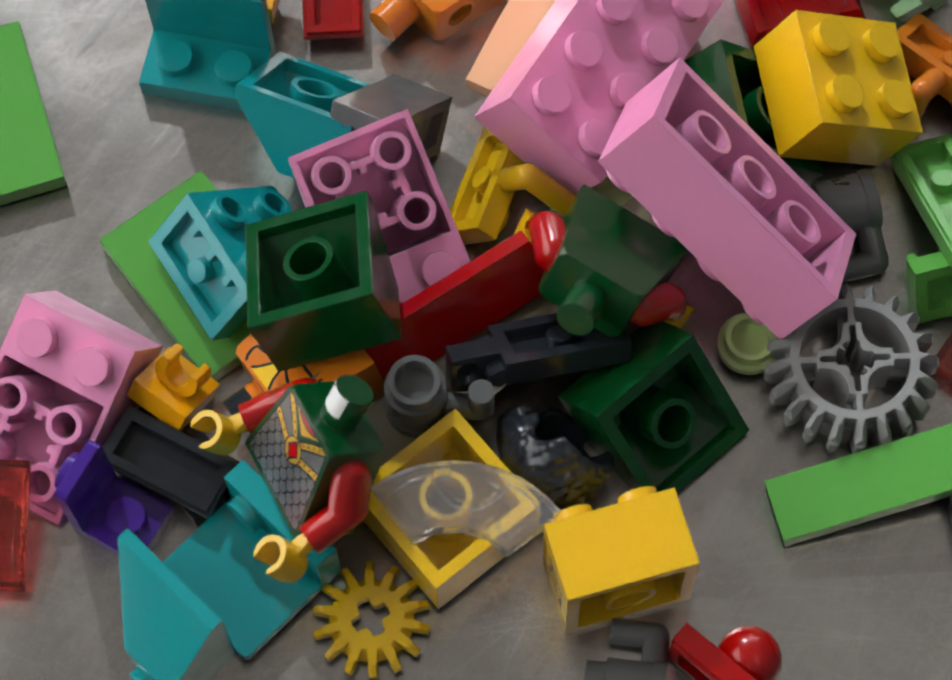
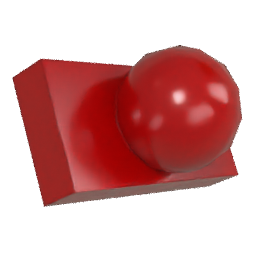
M686 622L671 640L668 660L693 680H776L782 669L783 656L780 646L772 634L757 626H742L731 630L716 647Z

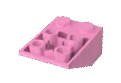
M408 109L288 158L305 208L368 191L374 204L398 284L399 305L470 262Z
M56 290L24 294L0 349V494L57 525L62 524L66 519V515L54 496L57 489L55 487V478L61 465L73 452L79 454L88 440H92L103 447L126 407L130 405L135 408L137 405L136 402L126 396L133 380L159 357L163 346Z

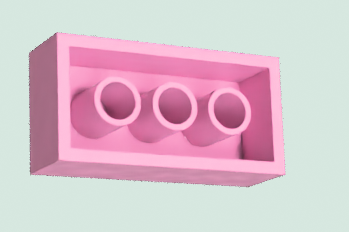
M556 0L477 111L474 118L524 163L534 164L574 194L580 191L583 184L589 188L602 183L607 176L605 168L598 160L626 102L678 58L684 61L723 2L721 0Z
M678 58L626 102L598 162L605 168L609 179L617 188L624 192H629L651 213L655 224L663 233L670 237H675L696 257L700 268L708 277L715 281H720L741 301L745 312L753 321L765 325L776 337L782 340L838 299L856 233L681 58Z

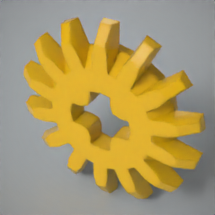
M365 562L364 580L356 581L350 569L345 567L340 571L347 585L344 590H340L327 583L321 591L332 598L334 602L332 606H313V616L329 618V624L313 631L315 641L332 637L334 643L323 655L329 663L341 652L348 656L343 673L352 676L359 661L367 662L368 678L377 679L379 678L378 662L388 660L396 674L403 670L397 656L402 649L415 658L421 653L422 650L410 640L413 632L429 635L431 625L414 620L415 613L430 609L428 600L409 601L407 596L419 587L414 579L399 587L393 584L400 570L397 566L391 565L383 579L379 580L375 579L374 562ZM369 602L374 609H380L384 606L388 609L390 614L382 620L384 631L381 634L373 636L368 628L357 631L353 627L352 623L360 618L358 607L361 604Z

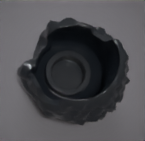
M527 403L513 406L499 416L496 443L500 460L537 501L542 510L558 512L568 507L594 500L595 494L605 485L607 478L615 471L614 456L609 451H606L601 455L590 457L584 449L588 436L581 427H576L570 415L564 414L558 408L551 407L538 415V413H531L533 408Z

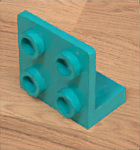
M145 0L153 26V33L139 80L142 94L243 111L234 96L237 83L275 56L276 52L267 1Z
M273 186L187 193L148 241L211 340L230 338L247 318L245 225L291 212L288 201Z
M242 460L224 477L231 498L167 557L163 563L223 621L234 650L244 660H249L322 590L326 583L328 584L341 571L337 550L331 545L320 554L315 549L307 554L308 565L301 579L294 583H283L266 575V571L272 565H266L254 557V550L259 541L272 534L281 536L290 542L295 538L264 479L249 464Z

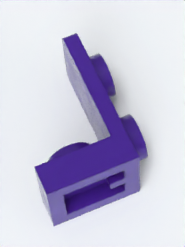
M92 440L87 441L79 454L73 452L65 459L55 478V487L57 489L54 496L74 531L119 556L118 537L127 528L153 552L176 515L172 506L118 478L103 447Z

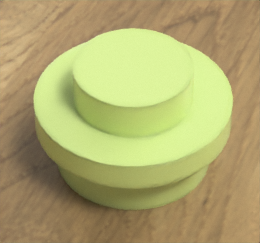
M746 312L732 316L722 325L718 334L717 350L723 363L731 370L744 375H755L764 372L767 364L776 361V359L769 358L771 352L767 350V344L769 340L777 339L778 337L765 325L753 321Z

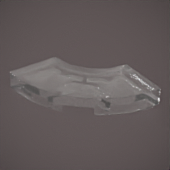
M451 460L419 464L394 473L372 486L373 495L412 545L435 534L463 532L487 540L502 554L509 557L543 532L544 524L555 521L561 513V510L544 493L523 478L506 470L472 461Z

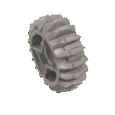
M846 282L841 286L836 301L782 340L779 338L772 339L767 344V350L771 352L769 358L776 359V361L767 364L764 370V380L776 384L769 396L771 405H789L782 418L785 427L795 425L800 421L806 423L802 435L805 443L813 441L818 432L828 436L826 450L829 454L837 451L841 439L849 440L850 449L853 453L865 449L867 438L876 447L891 442V433L900 438L908 437L913 429L911 419L916 421L924 420L930 409L925 400L934 398L938 390L937 381L930 376L935 374L939 368V357L926 353L933 343L932 333H913L920 320L918 311L900 317L896 314L900 304L898 296L889 298L885 306L874 301L876 290L873 285L865 289L861 299L853 298V292ZM837 331L838 337L833 348L817 350L815 357H800L801 351L812 340L822 334ZM864 333L877 339L885 347H878L870 343L864 336ZM846 351L848 352V362L852 363L853 371L861 374L856 388L854 376L850 375L849 367L842 365ZM887 381H901V390L894 398L878 407L865 409V401L869 390L885 388ZM815 390L826 391L833 395L840 407L821 398Z

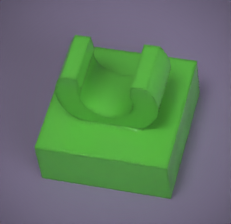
M938 247V252L920 257L915 253L907 254L908 310L910 313L918 311L920 318L918 324L952 316V269L940 248Z

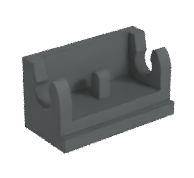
M393 74L334 99L330 116L343 126L349 125L357 130L408 109L429 159L440 153L452 96Z

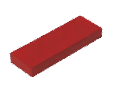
M519 231L400 304L402 339L365 349L375 362L384 382L387 373L399 359L409 355H420L434 361L446 354V346L464 343L485 330L488 325H493L540 296L541 293L538 288L544 270L535 263L530 240L522 231Z

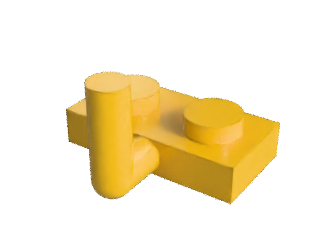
M485 127L481 132L450 212L463 244L468 245L496 240L498 234L508 222L510 215L509 206L515 191L525 189L563 217H565L577 195L534 164L524 163Z

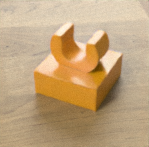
M176 343L172 347L169 346L133 380L126 396L161 422L181 431L213 399L220 383L210 377V366L206 363L199 368L181 355L184 347Z

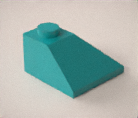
M279 52L238 82L234 96L277 172L295 179L288 161L289 157L356 130L349 125L343 126L330 116L333 100L370 85V83Z
M127 528L118 537L124 649L136 666L128 674L132 680H210L237 654L223 621Z

